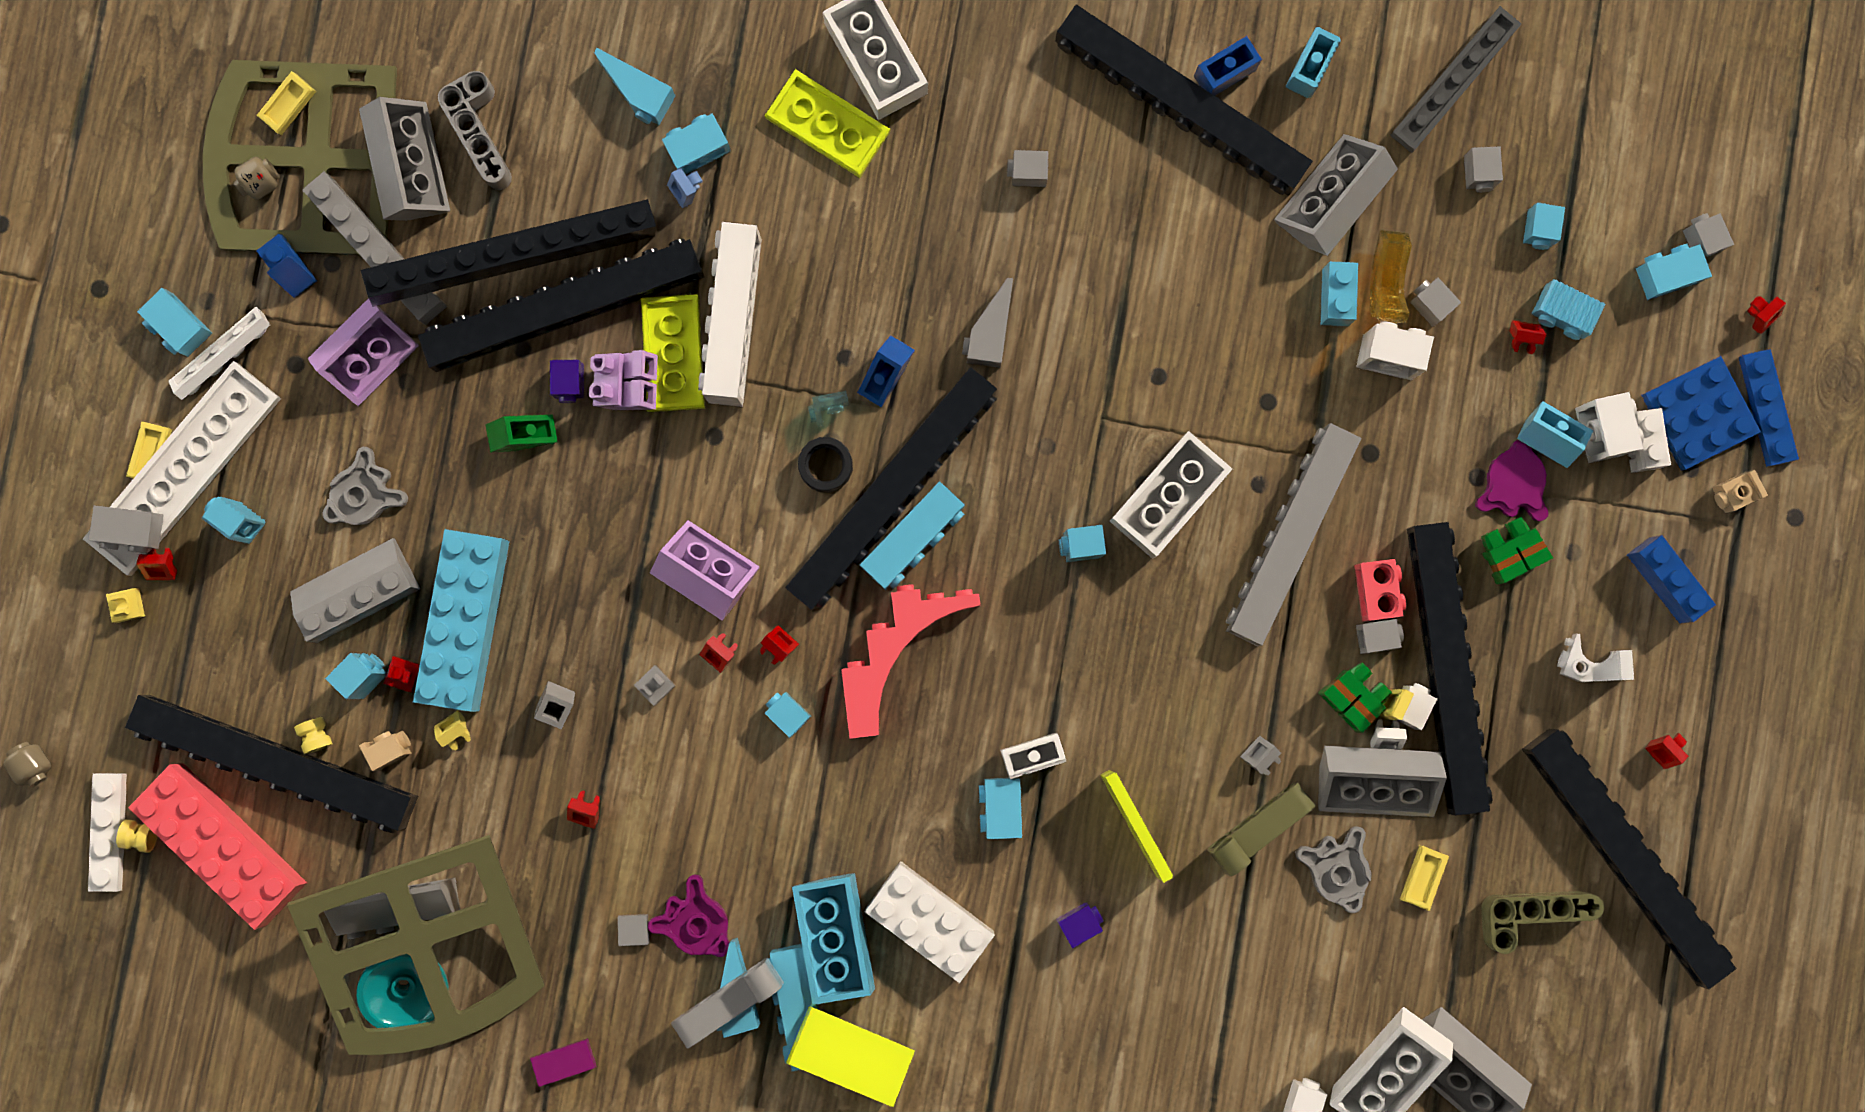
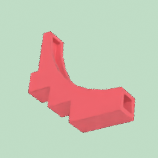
M914 585L897 586V592H891L895 627L890 628L889 623L872 624V630L866 631L870 665L865 666L864 661L847 662L848 668L841 669L849 739L879 735V708L882 691L889 672L902 650L918 633L935 621L957 611L979 607V594H973L972 589L955 591V597L944 598V593L927 594V600H921L920 589L914 590Z

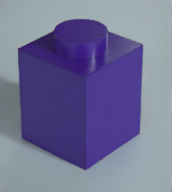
M550 360V395L555 399H559V403H576V399L584 398V364L580 360Z
M1087 902L1056 919L1072 948L1103 932L1099 925L1104 922L1096 906L1090 908Z

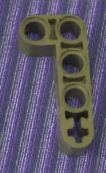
M1298 782L1292 783L1214 842L1208 848V852L1224 873L1232 877L1251 863L1250 857L1308 814L1315 807V804Z
M1583 891L1490 895L1484 899L1481 907L1484 943L1487 947L1498 953H1512L1518 946L1517 924L1597 920L1604 912L1603 901L1600 897ZM1560 900L1561 910L1554 914L1552 905L1555 901ZM1531 901L1532 911L1525 916L1523 906L1526 902ZM1501 902L1504 910L1500 916L1496 917L1494 915V907L1497 903ZM1589 902V907H1585L1584 910L1574 906V904L1586 905ZM1500 932H1504L1505 942L1501 946H1497L1496 936Z

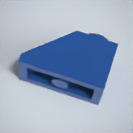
M890 335L877 351L857 393L882 407L904 373L915 350Z

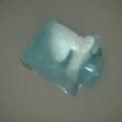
M842 391L812 397L813 405L808 406L811 423L817 422L818 428H824L821 411L827 410V414L843 412L844 407L849 406L847 392Z

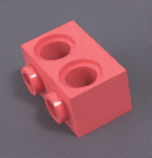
M1390 559L1354 565L1362 622L1403 617V611L1406 610V600L1404 594H1400L1399 582L1402 581V572L1400 566L1396 565V560ZM1377 568L1385 573V580L1382 584L1374 579V571ZM1381 597H1385L1389 601L1387 612H1382L1378 607V600Z

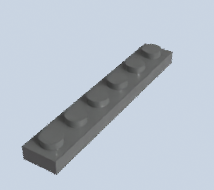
M1499 6L1390 136L1409 152L1413 153L1522 23Z

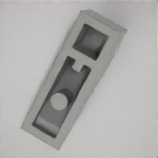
M1013 278L1005 280L971 329L970 338L964 337L962 354L968 355L967 363L1001 367Z

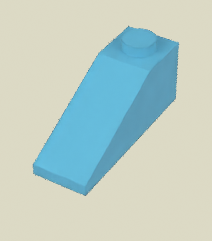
M596 48L594 54L599 63L633 109L635 117L646 124H650L652 121L660 125L675 98L672 87Z
M738 938L732 939L729 943L720 988L747 971ZM756 1004L718 1028L717 1031L722 1030L723 1037L725 1038L757 1029L761 1022Z

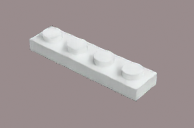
M257 307L252 309L172 377L168 382L173 393L181 400L187 395L196 393L207 378L217 375L227 361L239 356L244 351L245 346L253 339L260 338L266 332L267 327L270 326L264 313Z
M96 773L92 777L88 891H122L124 849L117 847L116 837L119 826L125 820L127 778L125 773Z

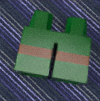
M1522 517L1505 524L1511 536V539L1505 542L1498 529L1481 536L1486 549L1481 554L1488 561L1493 571L1491 575L1496 585L1506 583L1528 570L1553 559L1537 529H1529Z
M1358 663L1350 670H1342L1338 677L1318 692L1335 712H1339L1338 715L1356 733H1363L1386 709L1383 704L1392 694L1382 682H1378L1370 691L1363 683L1373 673L1364 663Z

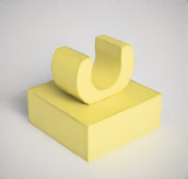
M139 588L106 594L112 623L145 617Z
M459 710L434 726L435 739L442 747L448 744L452 750L456 751L458 749L457 742L455 741L457 737L462 736L467 742L471 740L465 718Z

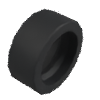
M818 437L809 441L802 448L798 457V470L803 481L811 489L821 493H831L841 489L849 481L853 472V460L848 448L841 441L832 437ZM822 448H830L836 451L842 459V470L831 481L817 480L811 475L809 470L811 455Z

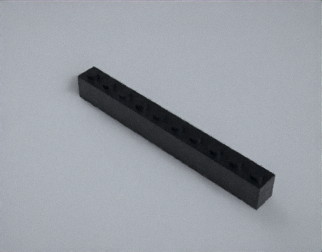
M1077 4L1058 29L1055 42L1058 43L1057 45L1062 51L1067 54H1075L1081 58V62L1086 67L1092 70L1096 68L1105 74V78L1110 83L1122 85L1128 89V93L1134 99L1139 101L1143 99L1152 105L1151 108L1161 116L1167 115L1175 121L1176 126L1185 132L1191 131L1197 135L1200 142L1210 148L1214 146L1223 152L1222 155L1225 159L1232 163L1238 162L1246 168V172L1256 179L1262 178L1268 182L1270 188L1276 193L1289 196L1313 162V160Z
M646 199L360 271L372 307L654 237L656 224L649 201Z
M683 238L670 242L668 244L669 247L660 250L658 248L648 249L642 252L641 257L632 260L631 258L620 259L614 263L615 266L607 269L598 267L588 271L587 276L578 279L577 277L566 278L560 282L561 285L556 287L544 286L533 291V295L525 298L523 296H515L508 299L505 305L484 307L479 310V314L474 316L462 315L454 318L451 324L430 326L425 329V333L418 335L427 364L430 369L439 372L637 302L641 298L651 297L702 279L704 274L694 246L690 239L686 241Z
M970 367L785 588L812 611L816 608L821 610L831 599L828 593L836 585L840 588L849 578L848 569L854 563L858 566L868 555L869 552L865 549L872 541L877 544L885 535L887 530L884 527L890 519L895 522L905 511L906 508L902 505L909 497L914 500L922 491L924 486L921 482L926 476L929 475L932 478L943 465L939 462L946 453L951 456L961 442L957 439L964 431L969 434L979 422L976 418L982 410L988 412L997 401V398L994 396L997 388Z
M1449 522L1413 526L1407 528L1429 688L1431 690L1430 695L1437 698L1433 707L1438 751L1441 752L1447 776L1444 785L1447 814L1457 816L1489 812V804H1492L1493 798L1485 775L1488 774L1487 760L1482 757L1481 746L1484 745V735L1482 730L1478 729L1477 717L1480 716V707L1478 701L1474 700L1473 688L1476 686V680L1473 671H1470L1469 667L1472 652L1470 644L1465 639L1464 631L1467 630V619L1461 611L1460 602L1463 601L1462 587L1457 584L1456 574L1459 573V563L1457 557L1453 556L1452 545L1455 544L1454 531L1452 528H1449Z
M152 695L137 696L125 726L126 729L135 732L133 736L145 741H151L152 738L162 742L161 747L172 751L185 750L189 752L188 757L202 762L209 759L216 762V768L232 772L233 769L243 772V778L254 782H259L260 779L270 782L269 787L280 792H286L287 789L297 793L296 797L298 799L311 803L315 799L325 803L323 807L327 810L337 813L344 810L352 813V819L363 823H368V820L379 824L378 828L389 833L406 829L418 796L309 754L304 755L301 751Z
M1559 729L1546 730L1522 748L1523 752L1695 984L1708 990L1737 969L1731 962L1733 958L1731 953L1725 946L1718 944L1714 939L1713 935H1715V932L1711 926L1704 920L1701 921L1696 915V906L1688 897H1683L1677 889L1679 884L1670 873H1665L1661 868L1659 856L1652 849H1647L1642 842L1644 837L1634 825L1630 826L1624 818L1626 816L1624 809L1616 801L1612 802L1606 794L1608 788L1589 771L1591 766L1585 757L1581 754L1577 755L1571 747L1573 741L1568 734Z

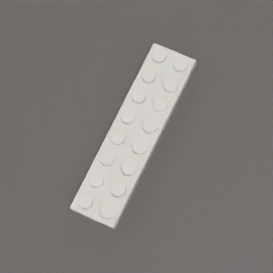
M233 361L110 507L163 514L161 542L281 398L241 365ZM90 531L83 538L84 541L128 576H132L138 569L136 563L139 554H147L128 551L129 545L119 544L118 550L99 548L100 542L89 540Z

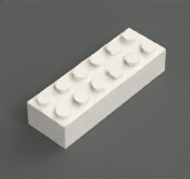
M722 222L721 231H716L715 248H718V259H713L712 276H715V287H710L708 304L712 305V314L706 317L705 333H708L709 340L708 345H703L702 362H705V373H700L698 389L702 391V395L711 404L743 407L762 242L757 225Z

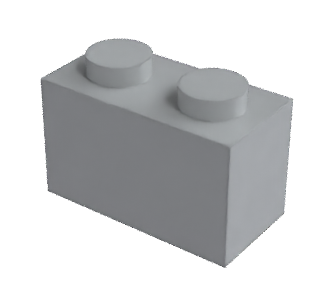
M94 506L89 540L100 542L99 548L118 550L120 544L129 545L128 551L147 553L148 548L159 549L164 515L153 512Z

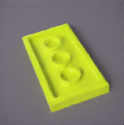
M796 69L765 114V119L861 178L890 133V128Z
M698 294L641 298L643 350L658 355L657 381H648L657 384L656 410L647 411L705 409L704 396L702 391L698 389L700 373H703ZM645 360V373L647 374L649 371V364ZM646 390V401H647V399H648V392H647V390Z
M1110 770L1104 772L1100 776L1155 876L1163 883L1172 879L1173 874L1119 776Z
M809 1006L786 1063L894 1107L915 1050Z

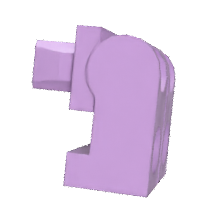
M637 350L626 354L610 353L592 356L590 368L594 371V383L589 387V397L593 399V406L612 410H656L657 384L648 381H657L658 355L644 350ZM645 360L649 364V371L647 374L645 373ZM644 389H646L648 392V399L646 402H644Z

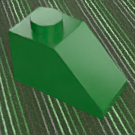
M553 414L503 416L485 424L490 453L519 451L558 442Z

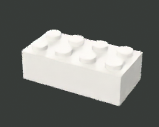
M843 0L823 11L826 28L878 120L928 94V82L882 0Z
M1188 431L1119 509L1110 522L1153 559L1166 547L1231 472L1232 468Z
M901 861L865 909V913L958 983L962 981L995 936L991 928Z
M1403 1007L1334 1084L1330 1106L1339 1112H1406L1452 1062L1453 1042Z

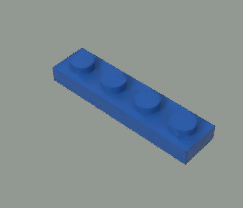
M1771 349L1738 357L1753 417L1761 431L1758 433L1766 467L1799 460Z

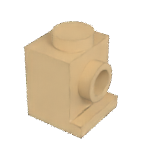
M1755 470L1741 473L1712 487L1715 492L1714 499L1725 513L1736 511L1768 496Z
M387 731L373 739L375 744L373 742H364L359 745L372 771L382 770L411 754L408 748L411 746L410 740L404 731L396 734H391L390 731Z

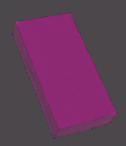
M588 1038L530 1058L539 1087L591 1070L597 1066Z

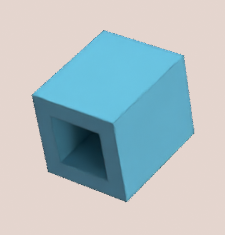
M1536 203L1528 209L1523 243L1532 244L1533 248L1541 250L1549 249L1561 240L1565 207Z
M777 692L766 703L769 709L765 714L789 738L811 717L787 692L782 696Z

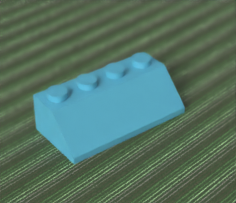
M855 873L828 877L793 886L792 890L812 1005L870 996L875 990Z

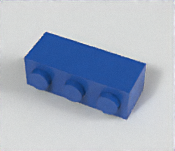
M1663 535L1646 539L1627 554L1628 558L1678 623L1694 622L1716 605Z

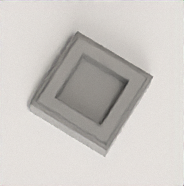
M648 914L618 916V946L649 944Z

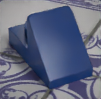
M282 234L276 235L257 250V253L270 268L267 274L293 298H296L317 282V279Z

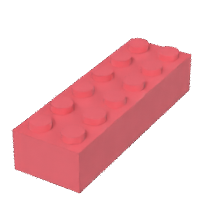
M184 763L170 764L128 807L254 930L267 926L307 884L284 859Z

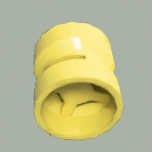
M323 717L303 722L294 727L297 736L302 737L303 743L301 748L304 755L332 745L330 736L326 735L323 731L325 727Z
M125 819L119 826L116 844L118 848L131 849L134 847L139 852L150 853L155 847L158 836L145 824L141 825L135 820Z

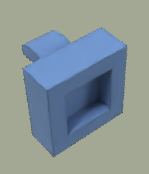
M682 168L671 173L667 186L680 206L684 208L692 204L697 190L700 189L698 184L702 183L703 180L697 171L686 176Z

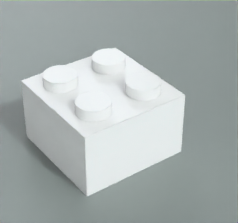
M1380 322V324H1376L1363 334L1356 367L1413 380L1427 371L1434 337L1425 335L1426 331L1421 329L1409 328L1407 331L1398 329V325L1395 323Z
M1629 392L1595 399L1575 408L1578 422L1593 430L1585 448L1588 463L1620 457L1643 449L1644 435L1642 429L1637 425L1635 417L1637 407L1635 401L1631 399Z

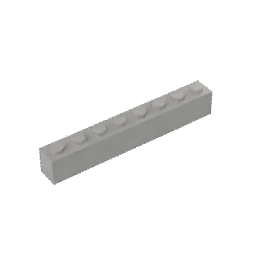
M1332 423L1325 426L1324 429L1319 428L1312 440V443L1315 444L1312 454L1307 453L1300 465V469L1303 470L1300 479H1294L1287 494L1291 497L1287 506L1283 504L1275 517V520L1279 521L1275 531L1270 530L1263 542V546L1266 549L1262 557H1256L1250 571L1254 574L1249 583L1245 582L1238 594L1241 601L1237 609L1234 607L1231 609L1226 619V623L1229 624L1227 632L1256 646L1263 645L1362 438Z

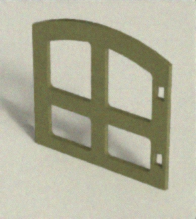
M251 60L231 61L219 84L211 106L203 147L205 203L212 230L221 250L257 252L259 248L276 235L282 234L296 253L360 256L340 232L325 231V215L304 192L302 220L299 230L240 228L233 206L228 171L230 167L239 166L252 157H259L262 160L267 158L274 167L304 169V188L323 171L327 174L331 170L371 171L369 219L387 238L388 220H383L368 150L331 148L330 134L333 90L336 87L375 88L377 90L376 99L378 97L396 98V66ZM262 69L278 70L277 78H263ZM292 71L317 91L309 100L305 146L231 144L230 141L236 117L249 85H281ZM350 73H366L365 81H350Z
M490 835L288 902L287 905L348 1055L405 1053L457 1040L505 1017L544 987L542 975ZM468 862L474 863L487 900L429 921H423L420 918L408 884ZM380 892L385 893L400 929L397 932L341 951H334L319 914ZM490 924H496L500 930L516 976L483 1000L464 1010H457L440 970L432 945ZM317 927L322 940L312 944L307 930ZM403 954L410 955L435 1019L430 1022L399 1027H364L344 975ZM349 1007L354 1020L345 1023L340 1010Z

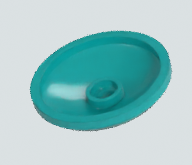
M403 954L364 969L358 981L356 997L362 1015L370 1024L376 1028H389L430 1022L435 1019L410 955ZM439 964L440 970L442 972L447 988L449 990L447 976L445 974V971ZM407 980L409 983L407 985H401L399 984V981Z

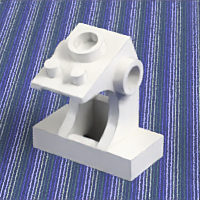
M1573 634L1572 638L1565 639L1564 645L1569 647L1567 651L1563 650L1557 664V667L1561 668V675L1578 682L1634 680L1632 650L1610 651V655L1606 660L1600 663H1593L1586 659L1582 653L1580 634ZM1578 662L1582 665V670L1580 672H1578L1576 669V665Z

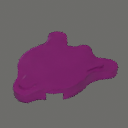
M1516 440L1509 449L1491 462L1487 473V487L1475 502V506L1479 511L1486 512L1497 508L1507 517H1513L1517 515L1519 507H1523L1534 521H1543L1548 517L1549 513L1543 501V491L1546 486L1547 476L1542 461L1532 451L1530 446L1520 440Z
M698 874L691 875L687 879L686 899L681 900L677 896L669 897L665 913L653 917L648 922V930L651 933L668 936L679 949L687 954H712L717 957H723L727 954L730 943L728 939L727 915L721 905L707 895L703 878Z

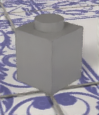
M1501 147L1471 148L1464 155L1466 189H1476V192L1480 193L1494 190L1503 181Z
M1014 150L1013 159H1008L1007 177H1012V186L1046 187L1048 180V151Z
M1708 213L1691 220L1692 225L1683 230L1689 246L1693 247L1700 244L1705 258L1734 245L1721 213L1709 217Z
M1436 278L1432 283L1425 280L1413 291L1417 296L1410 301L1432 327L1442 321L1461 304V301L1439 278Z
M1397 619L1356 625L1360 654L1402 648L1401 642L1404 640L1402 626L1397 624Z
M548 681L536 706L534 719L562 729L574 704L575 692Z

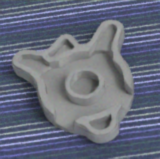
M361 447L357 451L353 464L348 469L340 472L330 483L331 489L327 505L323 510V518L331 524L343 522L353 525H364L378 518L388 508L405 506L408 502V496L401 490L386 488V482L391 478V472L375 464V456L372 449Z
M1357 826L1349 829L1344 842L1340 845L1337 844L1334 837L1325 836L1316 848L1300 846L1295 852L1296 858L1309 868L1312 882L1317 892L1328 901L1341 905L1349 913H1357L1361 910L1364 892L1369 881H1371L1369 863L1363 854L1366 832L1363 828Z

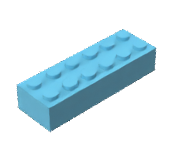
M444 529L414 694V703L470 712L480 710L510 541L502 538Z

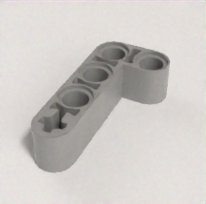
M472 71L444 86L438 93V101L481 177L491 188L503 190L511 183L512 176L510 170L475 110L488 104L493 99L495 90L484 73ZM477 84H485L483 90H481L480 92H473V89ZM460 97L457 105L449 106L452 98ZM474 121L470 130H462L466 122ZM488 145V149L484 154L476 155V151L480 146ZM493 164L498 170V177L494 178L489 165Z
M767 957L671 1022V1025L688 1049L755 1003H760L782 988L784 982Z

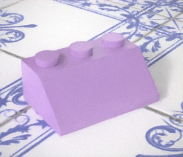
M368 299L308 360L321 376L359 406L419 345L379 306L372 307Z
M688 520L660 550L650 574L717 618L723 620L736 605L757 573L759 566Z

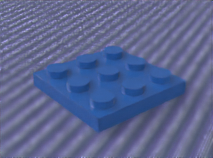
M1721 356L1641 395L1649 410L1662 408L1668 447L1681 471L1761 432Z

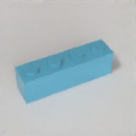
M939 481L860 564V567L883 589L886 590L889 586L895 589L905 578L902 574L909 565L915 568L925 557L922 553L929 544L934 548L945 536L942 533L948 524L954 527L965 515L962 512L965 504Z
M802 944L773 949L770 952V958H768L784 982L782 988L774 993L772 998L774 1005L780 1006L781 1016L777 1017L780 1035L785 1034L787 1045L783 1046L785 1063L808 1007L811 1006L819 1010L818 1004L812 1005ZM791 1065L792 1071L801 1070Z

